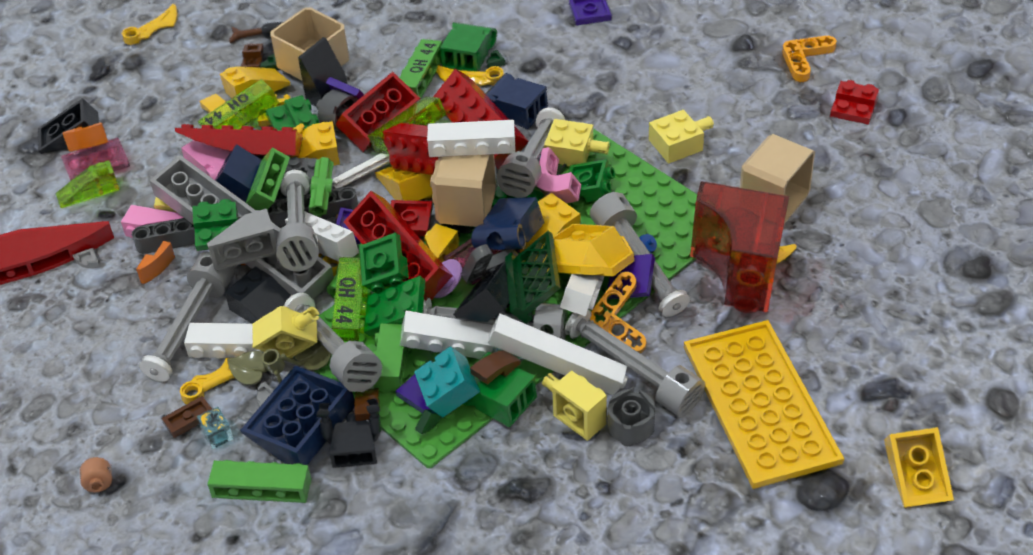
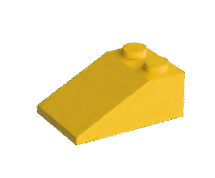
M236 66L227 68L224 72L219 73L225 93L232 100L237 101L240 106L258 99V96L268 95L291 85L287 78L272 68ZM246 94L248 96L246 102H239L238 98H236ZM241 96L242 98L240 99L242 101H245L246 98L244 96Z
M333 121L313 124L301 132L303 138L299 157L297 158L321 159V157H326L334 162L333 166L340 165Z
M392 166L375 172L376 177L395 200L419 201L432 198L431 175L393 169Z
M550 193L538 201L544 224L530 241L526 242L525 249L547 231H550L555 236L572 224H581L580 213L553 193ZM518 249L517 251L521 253L525 249Z
M938 427L889 434L884 439L889 465L904 508L954 500Z

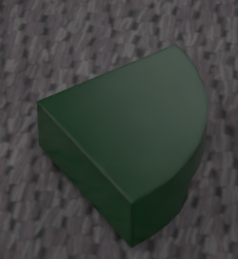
M498 50L493 51L487 60V69L492 66L501 67L506 65L505 59Z
M275 54L268 56V59L260 64V68L279 70Z
M425 409L415 430L420 434L427 433L438 424L442 417L433 410Z

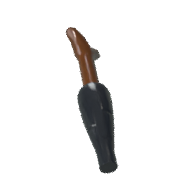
M283 22L265 23L261 28L239 30L232 27L233 34L229 42L232 44L244 37L257 35L269 38L271 37V31Z

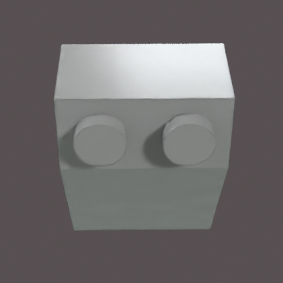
M267 209L245 214L207 243L215 271L276 254V240Z

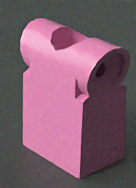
M195 140L181 147L183 157L214 180L231 152Z

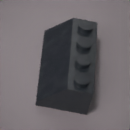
M502 263L475 284L453 313L456 318L488 322L493 317L497 319L499 314L503 315L506 312L505 309L510 306L506 263Z

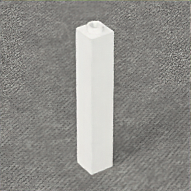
M499 314L487 342L489 345L562 375H566L572 370L576 374L585 377L594 387L600 388L611 395L617 393L619 388L623 389L628 379V376L625 375L626 365L502 314Z

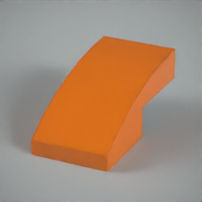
M101 122L88 127H78L62 132L69 151L90 148L108 142Z
M163 241L154 256L149 254L144 256L136 268L142 284H146L157 277L173 261L175 255L171 242Z

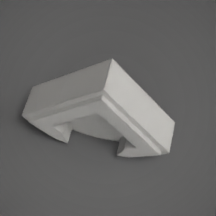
M93 248L73 254L75 262L81 267H100Z
M264 381L258 387L256 396L259 407L274 391Z

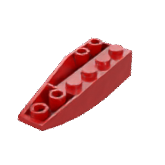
M181 124V128H175V132L195 141L232 151L237 144L251 154L265 156L271 148H274L287 156L299 157L303 134L297 132V129L293 127H282V131H277L274 127L263 126L261 130H254L253 126H242L240 130L234 129V126L222 125L221 129H214V125H201V128H194V125Z
M109 221L27 228L1 234L0 285L54 269L73 261V254L91 248L93 250L114 239Z

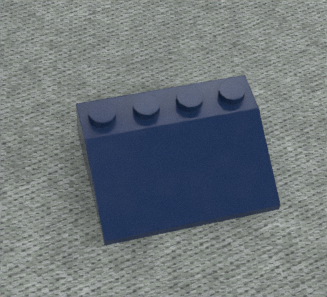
M295 365L240 431L283 463L308 465L327 442L321 434V418L317 417L320 403H329V418L334 429L335 424L343 422L355 407V398L353 392L349 391L341 382Z

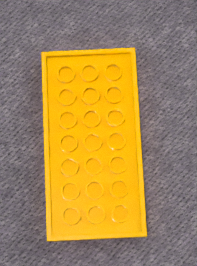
M769 320L684 341V349L697 376L705 381L704 390L752 489L843 464L844 457Z

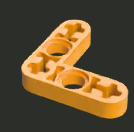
M819 36L784 42L782 54L793 79L798 82L808 81L811 69L806 57L833 53L836 49V39L832 36Z
M622 272L593 308L590 320H593L596 325L638 353H642L647 347L645 336L616 316L637 287L635 276L630 272ZM630 279L631 286L626 285L622 291L625 294L623 296L619 292L623 286L622 280ZM611 295H616L620 298L619 303L615 306L607 303V299ZM602 305H604L608 309L604 314L605 321L600 320L597 323L595 315H602L604 312ZM616 325H622L625 328L624 333L620 336L612 333V329ZM629 331L632 332L630 333L632 339L637 340L640 338V347L638 345L632 347V341L627 338Z

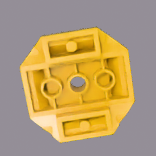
M572 224L553 236L558 273L614 276L634 262L632 249L625 237L620 236L614 226Z

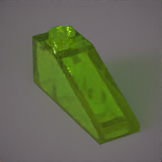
M108 160L89 166L57 191L56 196L60 208H64L120 189L111 163Z

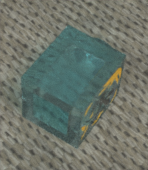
M219 407L197 416L200 429L212 449L234 439L230 425Z

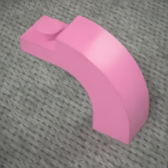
M550 147L543 148L539 159L542 174L536 186L545 196L553 193L565 203L579 201L581 183L571 172L556 175L559 158Z

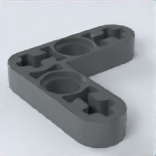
M487 244L481 245L471 252L461 272L466 284L476 282L504 263L505 257L512 252L516 256L518 253L516 250H504L493 255Z

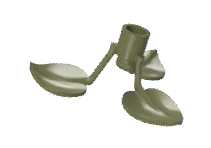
M317 339L316 344L295 356L297 361L286 357L284 353L280 355L276 349H268L264 353L261 351H249L240 356L229 358L227 362L232 375L241 384H257L261 381L263 373L267 371L275 374L280 384L282 381L280 373L285 367L284 361L298 367L304 365L309 371H317L329 363L331 353Z

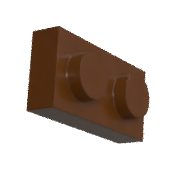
M201 396L161 419L172 437L176 438L201 424V417L205 413L208 414L205 417L207 420L211 418V413L213 417L215 414L211 406Z

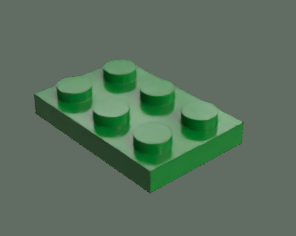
M418 276L368 295L364 333L368 336L379 333L380 324H402L406 311L423 313L426 280Z

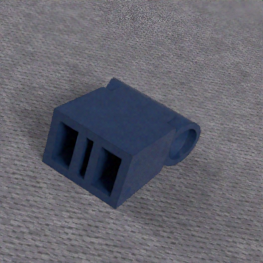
M505 73L485 93L509 120H514V125L527 130L536 121L539 112L544 108H548L547 86L520 78L515 79L509 73Z
M236 144L225 159L215 181L246 203L261 159Z
M537 198L499 199L484 218L483 224L478 225L474 229L471 238L473 247L476 249L481 245L487 244L490 250L525 249L526 242H529L544 224Z

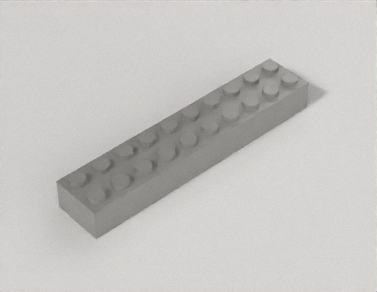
M181 155L150 180L154 195L192 224V206H197L198 203L203 201L210 204H217L223 199H229L232 202L236 201L238 219L245 214L256 211ZM271 222L276 240L280 228ZM276 254L245 263L251 269L257 267L271 275L291 296L303 292L312 299H315L333 280L332 266L319 256L312 267L303 271H290L284 268Z

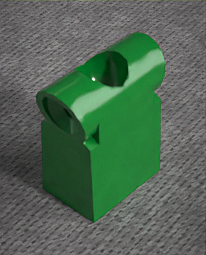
M453 22L452 29L440 47L442 67L461 71H479L488 50L496 42V28Z
M486 352V353L483 355L482 358H484V357H486V356H488V355H490V354H492V353H491V352ZM517 367L506 377L500 374L488 385L474 376L480 392L463 403V405H474L477 410L510 428L537 398L535 376Z

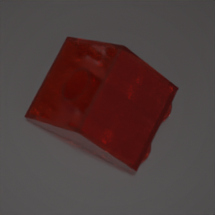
M704 181L700 182L695 204L690 256L707 264L718 275L724 288V305L734 306L736 310L743 313H754L756 311L768 313L789 196Z

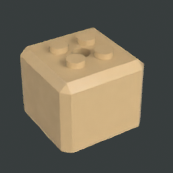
M311 7L303 8L271 31L277 68L302 81L298 57L323 37L327 39L340 65L343 66L349 61L344 24Z
M775 134L769 135L742 165L738 203L740 209L782 227L809 194L815 151Z
M494 154L438 157V160L435 162L434 173L431 175L430 186L433 191L432 202L434 203L436 220L440 224L474 227L483 224L484 218L491 211L496 191Z

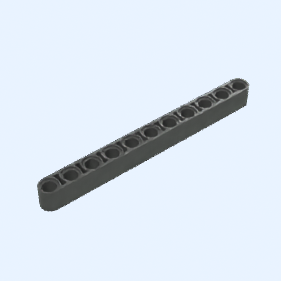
M352 187L331 190L327 213L319 218L328 219L336 217L339 214L340 207L354 210L358 206L356 190ZM310 194L304 195V211L310 213ZM287 198L275 200L267 211L271 222L282 228L286 226L285 219L288 218ZM185 218L139 226L131 234L136 250L141 254L156 252L163 241L171 242L172 248L195 244L194 225Z

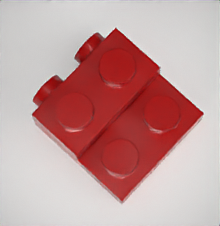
M853 80L840 81L830 117L869 125L878 100L879 88H875L872 84H856Z
M391 200L390 205L418 236H425L430 227L433 210L432 201Z

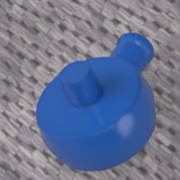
M650 234L641 235L639 238L651 254L657 247L655 238Z

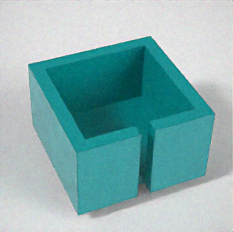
M452 346L434 357L435 362L430 360L414 371L427 407L441 417L446 416L480 392L476 380L470 372L467 358Z

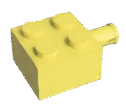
M681 110L649 122V141L669 164L703 151V131L712 129L714 123L710 116L694 121L685 110Z
M554 119L544 143V148L550 147L559 158V164L563 165L565 163L566 166L570 167V165L586 163L590 152L607 155L610 142L593 140V124Z
M285 306L277 307L252 324L253 348L264 352L268 349H276L280 355L284 353L286 357L293 358L317 343L318 310L315 307H309L304 312L299 313Z
M572 370L561 380L551 373L548 374V377H544L542 386L552 391L554 417L587 441L607 425V395L602 389L594 387L585 377L576 374Z

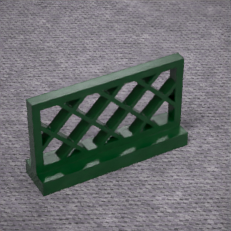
M550 231L545 232L519 255L516 256L511 252L505 257L510 313L525 324L533 320L532 311L560 289L553 234Z

